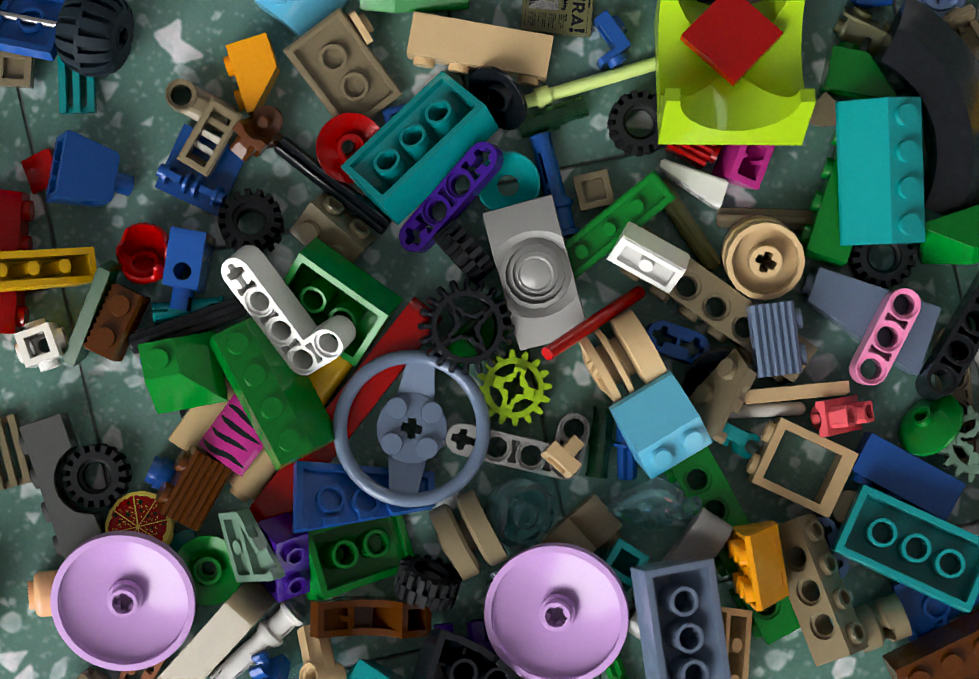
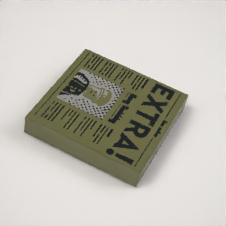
M523 0L520 30L547 35L590 38L593 0Z

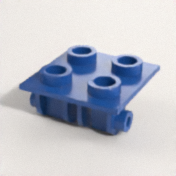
M184 124L166 163H162L157 170L156 176L159 178L155 188L219 217L220 207L223 208L224 200L229 196L245 161L229 149L230 144H228L211 177H206L176 158L194 129ZM201 135L199 141L214 150L217 144ZM194 148L192 152L206 162L210 158L209 155L197 148Z

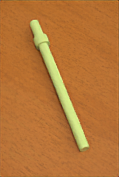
M655 56L548 88V85L534 88L533 93L524 95L527 109L538 106L539 109L553 105L552 101L656 71Z

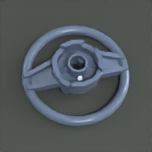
M408 349L394 351L381 355L365 364L351 377L343 388L333 417L335 449L342 467L348 476L370 496L382 502L400 507L432 505L446 500L459 492L472 480L480 469L490 441L491 425L489 410L482 391L475 380L469 374L463 375L462 367L458 364L455 372L449 373L448 367L451 361L447 359L442 366L438 367L435 365V362L441 355L435 353L428 357L425 354V350ZM406 364L397 396L390 399L382 408L376 423L377 438L383 451L388 454V489L372 480L356 462L348 441V415L357 393L368 380L387 368ZM435 368L452 377L469 397L476 418V438L468 461L456 476L435 489L418 492L427 460L437 454L443 446L447 435L446 418L441 406L435 403ZM408 418L416 419V425L422 426L421 434L415 433V439L407 438V432L401 430L402 423H408Z

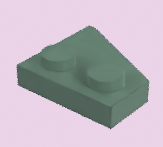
M249 508L230 509L218 513L236 582L275 581L286 576Z

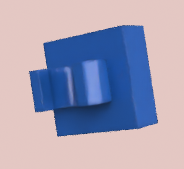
M261 651L251 656L253 662L256 663L248 671L252 679H288L291 662L284 654L270 658L266 651Z

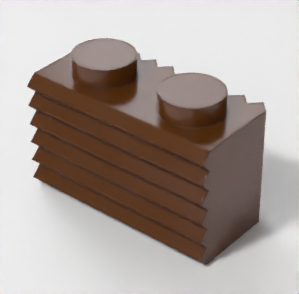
M114 283L110 285L112 290L107 291L109 296L104 298L106 303L101 304L103 309L98 311L100 316L95 317L97 322L92 324L94 329L89 330L90 336L86 337L88 342L83 343L85 349L111 361L122 362L129 347L128 335L137 330L151 298L124 285Z
M192 444L188 451L182 450L173 466V469L176 470L175 475L170 483L165 481L161 485L156 495V501H158L157 508L162 515L198 532L233 470L225 466L210 453Z

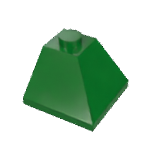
M979 205L925 222V242L920 243L918 256L920 263L955 265L978 263Z
M216 331L138 344L144 381L158 414L229 401L224 372L209 345Z

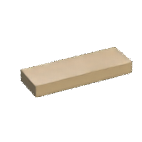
M849 380L750 389L745 395L743 404L848 395L850 393Z

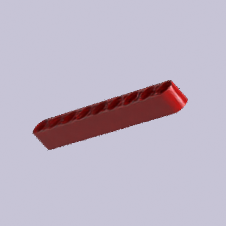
M414 297L355 373L365 364L381 355L399 350H419L423 345L419 342V338L429 336L428 329L420 330L417 328L418 323L429 322V317H424L419 312L421 309L432 311V309L417 297ZM440 315L437 320V326L443 319ZM406 364L396 365L379 372L359 390L348 415V440L400 375ZM343 388L326 408L332 422L335 407ZM334 442L297 461L331 463L337 455ZM295 462L278 470L249 507L256 522L286 512L290 514L293 512V465Z

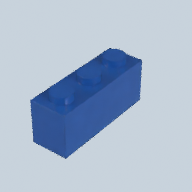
M864 432L854 451L859 453L851 470L854 473L851 478L853 481L869 487L875 484L885 490L884 494L902 502L906 501L917 509L944 521H947L966 483L871 432Z

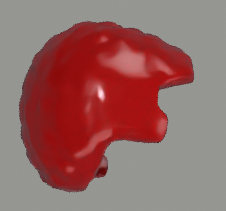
M139 222L132 224L124 230L122 238L116 247V257L118 263L122 264L120 270L125 279L130 280L132 283L146 285L163 278L169 236L160 226Z

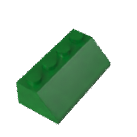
M253 318L244 320L212 336L209 345L276 471L334 442L333 422L308 375H299L288 366Z

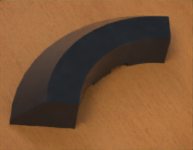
M904 0L873 60L892 72L910 90L914 97H921V115L929 139V159H927L924 177V207L943 217L979 205V64L963 39L945 20L917 0Z

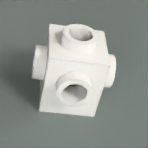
M45 318L25 324L26 330L14 334L17 342L15 344L17 356L21 363L25 364L26 368L39 367L40 372H44L61 366L59 359L63 358L69 343V337L64 327L59 328L58 323L46 322ZM45 339L50 349L48 352H45L41 346Z

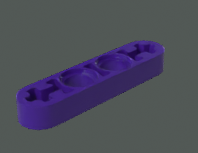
M482 141L476 143L468 150L400 229L399 241L405 250L424 253L431 249L436 243L433 237L451 220H456L500 171L504 161L501 149L494 144ZM482 152L490 153L488 158L491 163L489 165L481 164L483 162V158L480 156ZM468 167L476 168L475 172L479 173L480 177L471 170H468ZM466 175L470 180V188L465 194L459 195L455 189V183L460 176ZM443 201L447 207V213L442 220L437 221L433 217L432 210L437 202ZM429 224L433 226L434 229L426 228V226ZM414 230L422 231L419 234V238L422 240L420 244L413 242L415 239L412 234Z

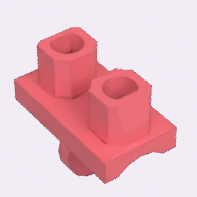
M857 394L816 401L810 412L811 423L819 431L820 437H829L861 430L862 423L874 422L875 419L872 401L858 402Z

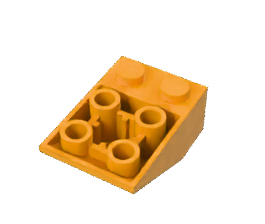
M773 520L734 526L731 536L726 541L729 558H733L734 562H736L737 572H732L735 594H739L740 598L745 600V603H748L756 611H763L789 596L778 524Z

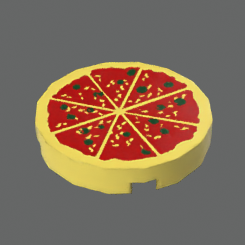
M137 491L128 493L118 499L109 510L105 522V532L121 530L140 532L155 537L169 546L174 537L173 530L176 522L159 512L157 508L158 501H156L157 494Z

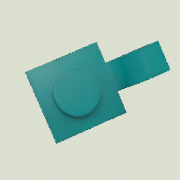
M726 422L722 431L728 434L722 445L727 447L729 442H731L732 451L736 455L745 459H751L752 454L746 452L745 445L749 440L759 442L760 437L753 432L741 430Z

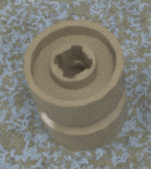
M894 592L875 599L874 606L870 607L864 603L853 607L859 623L865 630L866 641L869 646L862 650L864 653L883 647L886 639L894 643L912 636L906 612Z

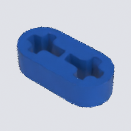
M660 320L650 323L645 327L659 355L678 362L691 364L694 359L710 350L709 342L704 335L674 323ZM662 328L663 335L673 339L672 343L662 342L656 345L657 339L652 336V333ZM695 340V347L699 348V353L692 354L689 357V350L679 346L680 342L690 343Z

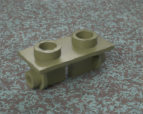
M854 5L853 9L844 6L843 15L847 18L846 20L839 18L833 31L838 33L837 37L861 46L866 36L871 38L866 51L875 55L892 22L886 21L883 25L871 19L873 14L858 5Z

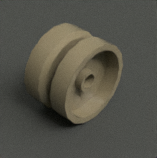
M474 489L457 496L456 504L463 518L461 520L457 518L451 506L445 503L429 511L441 547L464 581L476 576L481 571V564L475 550L479 549L485 561L491 566H495L509 558L487 511Z

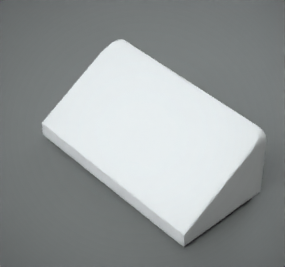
M628 222L608 255L607 260L669 294L685 273L690 255L638 225Z

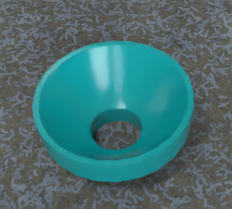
M503 152V166L478 194L479 199L487 209L492 211L538 197L541 185L540 176L533 162L526 156L517 152ZM488 158L483 164L489 165L491 161ZM503 176H512L518 181L519 188L514 195L504 196L498 191L497 184Z

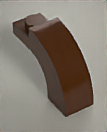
M345 596L333 597V599L315 600L311 601L310 637L317 639L357 635L389 636L401 639L427 637L431 631L432 611H430L429 607L420 609L418 608L419 605L415 603L410 605L407 603L408 599L401 600L399 597Z

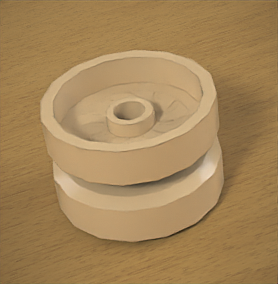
M763 215L744 218L733 225L723 239L720 252L723 269L736 289L749 298L759 300L780 298L791 291L802 277L805 265L803 246L796 235L776 218ZM765 252H767V256L763 261L756 260L759 254L764 256Z

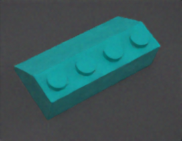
M441 71L358 149L341 168L383 213L399 225L433 192L473 145L482 141L486 142L499 127L485 104L444 71Z
M882 97L835 102L840 246L925 242L921 97Z

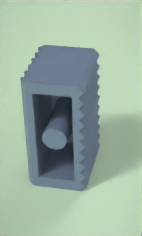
M793 300L747 306L746 312L753 367L758 373L756 378L801 373L802 365L807 364V351L805 344L798 341L797 329H802L803 327L800 307L794 308Z

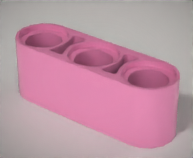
M908 288L892 290L883 297L849 365V374L856 383L877 385L887 377L921 309V299L913 290ZM898 295L905 297L908 301V310L903 315L898 314L894 309L893 303ZM882 327L888 328L892 333V341L887 347L880 345L877 340L878 331ZM866 359L872 360L876 365L875 375L870 379H866L861 374V364Z

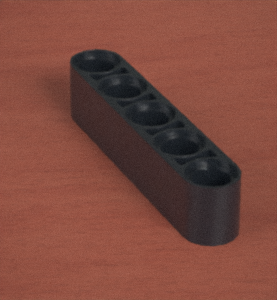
M979 271L922 367L920 374L917 376L915 381L916 390L923 399L935 401L953 393L979 350ZM966 316L971 317L975 321V331L967 326ZM949 345L954 346L958 350V361L950 356L948 351ZM932 374L937 375L941 379V391L933 387L931 383Z

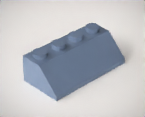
M714 558L668 560L630 567L646 679H731Z

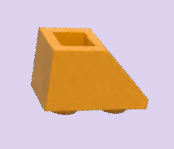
M267 33L225 45L228 55L223 57V61L229 77L235 76L239 89L233 90L240 111L246 109L250 117L254 115V112L259 107L264 105L281 72Z

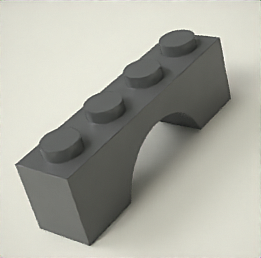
M68 412L59 413L21 426L19 428L22 435L18 436L21 450L25 456L29 455L33 466L30 469L32 483L36 489L40 488L44 502L41 503L42 513L48 523L52 522L56 534L52 537L55 551L59 556L63 555L64 560L73 549L85 540L105 533V521L102 512L89 511L77 506L67 496L63 487L62 470L64 463L70 453L79 446Z

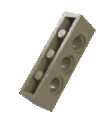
M815 512L778 525L789 589L788 597L816 667L868 648L865 630L857 619L852 606L851 595L843 584L838 571L837 561L830 552L824 537V528L818 521Z

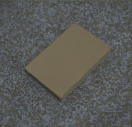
M340 7L282 49L332 117L342 113L354 112L372 118L403 94Z

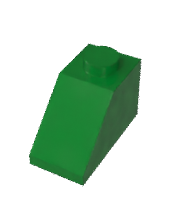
M839 42L838 46L833 45L827 51L819 92L824 93L826 91L831 95L856 100L896 97L895 91L869 52L860 51L859 45Z

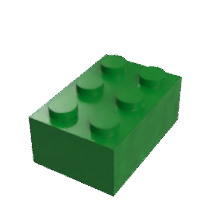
M314 238L299 252L283 279L317 326L336 315L347 317L353 322L356 328L355 339L339 356L355 367L370 351L403 300L399 295L318 238Z

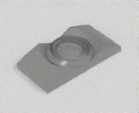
M552 194L482 213L492 255L504 296L507 300V309L512 313L510 320L512 325L515 326L514 332L520 351L551 343L586 320Z

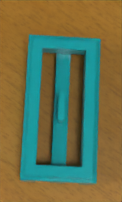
M58 56L59 113L62 115L97 113L96 77L86 76L87 106H82L81 74L73 70V106L69 107L68 66Z

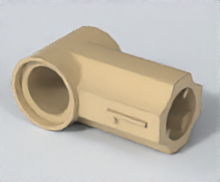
M304 625L299 628L297 635L304 664L301 667L299 679H347L344 666L341 663L335 662L331 638L317 639L310 637V625Z

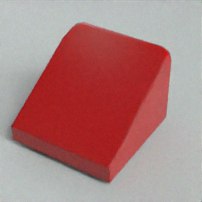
M50 147L21 161L33 195L47 190L54 149Z

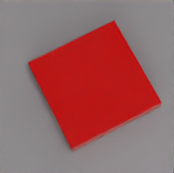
M715 0L681 35L680 40L734 87L776 44L784 32L747 0Z

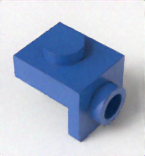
M605 10L595 17L593 25L611 50L598 59L597 66L601 70L608 65L612 70L628 58L626 52L629 51L631 43L624 35L628 31L622 20L616 14L612 17Z

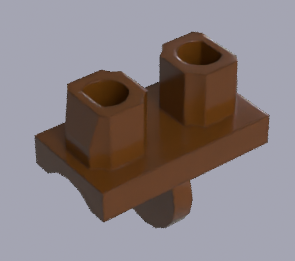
M265 105L259 107L253 116L239 120L232 128L238 136L229 149L246 162L252 156L259 157L264 150L274 147L284 137L283 134L279 133L284 125L282 112L273 105Z

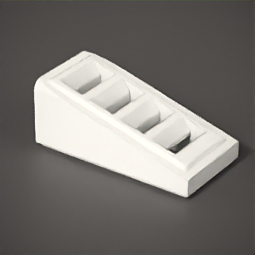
M663 159L658 163L656 170L712 209H720L729 184L728 180L667 159Z

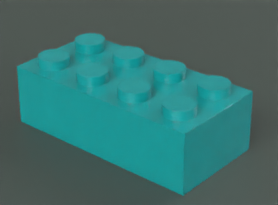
M865 484L858 487L830 551L957 610L970 613L979 594V536Z

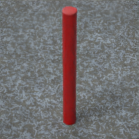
M635 286L543 347V357L547 360H552L643 299L645 297L644 289L641 286Z

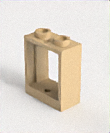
M776 417L774 422L769 420L760 437L764 444L759 454L755 452L752 454L746 466L745 472L749 473L747 480L824 517L830 518L859 453L827 438L820 437L818 434L782 417ZM785 430L836 453L814 501L763 478Z

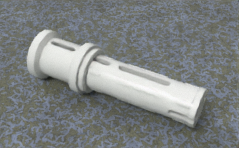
M287 600L280 603L281 608L267 621L261 620L256 627L257 631L252 637L212 671L209 677L211 679L238 678L255 663L251 659L252 655L261 651H268L271 647H279L283 644L282 639L296 626H303L305 624L303 616Z

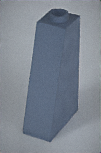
M821 267L814 268L812 274L806 273L800 290L801 293L805 294L803 303L859 342H861L883 297L891 291ZM901 295L895 298L893 303L895 311L900 315L905 314L909 307L907 299ZM921 301L920 312L893 363L894 366L904 373L910 375L920 374L941 307ZM882 327L878 331L877 340L879 344L887 347L892 341V333L886 327Z

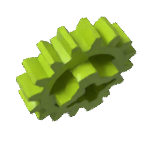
M513 349L510 350L509 358L507 359L496 355L497 363L493 368L489 367L485 362L484 364L489 370L488 373H480L477 377L484 381V386H479V388L485 395L486 403L491 407L489 409L490 417L498 413L500 415L499 424L503 425L508 417L512 418L513 426H518L520 417H524L530 423L532 422L531 412L534 411L540 415L543 413L538 405L540 402H550V398L543 395L544 390L551 389L552 384L543 382L542 378L546 377L549 372L548 370L538 371L537 367L541 362L539 358L530 363L527 361L528 352L525 351L521 358H516ZM515 364L511 374L504 377L494 374L505 365ZM527 368L536 378L537 389L528 386L525 379ZM518 371H520L519 385L524 388L523 393H516L514 398H511L510 403L507 404L509 397L507 396L508 390L503 388L504 383L512 382L513 378H516ZM490 386L499 389L503 397L500 407L496 405L491 397ZM523 399L533 401L524 410L512 412L515 403Z

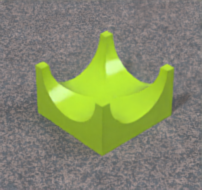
M657 0L654 32L658 145H802L816 103L815 89H805L802 72V24L805 0H763L751 4L784 33L776 44L734 87L680 40L681 35L710 5L696 0Z

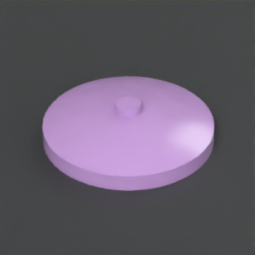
M121 530L93 536L70 552L54 578L50 595V606L57 631L67 646L78 656L89 663L105 669L135 671L162 662L182 645L195 617L197 595L190 570L183 559L170 546L144 533Z
M550 542L534 545L518 552L500 568L486 595L484 622L488 639L498 657L524 679H593L613 663L623 647L629 627V604L620 579L603 559L580 546Z

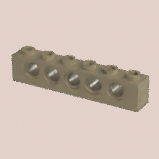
M643 225V226L641 227V228L647 230L648 232H650V233L656 235L657 237L663 239L662 237H660L658 234H656L655 232H653L651 229H649V228L646 227L645 225ZM691 258L685 273L682 275V277H687L694 283L695 289L690 297L680 295L676 285L668 294L645 281L651 286L648 291L664 303L668 299L672 300L680 306L677 311L680 315L692 323H695L697 319L709 327L706 331L707 334L722 344L727 339L738 347L737 349L743 352L750 363L753 364L750 335L746 338L739 337L735 332V323L739 318L747 319L746 307L756 305L754 302ZM623 268L619 270L636 283L640 279V277ZM711 297L718 298L723 304V312L717 318L711 317L706 312V302ZM798 334L799 343H804L806 346L808 364L818 348ZM807 364L802 365V371ZM801 373L770 376L769 378L780 385L783 381L794 383Z

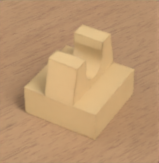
M573 435L562 446L558 442L553 441L540 455L567 479L573 476L582 464L574 457L585 444Z

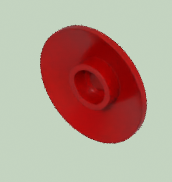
M354 112L342 113L328 120L321 128L316 140V156L324 172L337 181L354 183L342 170L341 166L380 130L379 126L369 117ZM350 140L353 143V149L349 153H344L342 145L345 141Z

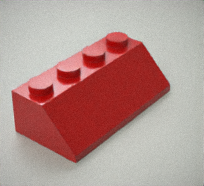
M0 189V252L33 250L32 236H28L29 222L34 220L35 206L34 202L30 201L29 194ZM30 290L0 292V334L21 332L25 328L24 325L29 323V308L25 306V292Z

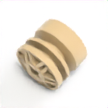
M631 309L610 320L611 329L614 334L613 338L608 340L600 329H596L593 333L599 346L594 348L587 336L578 342L581 347L583 362L598 388L610 397L613 403L622 399L616 386L620 382L630 395L635 392L630 378L634 374H637L643 383L648 384L667 372L653 342Z

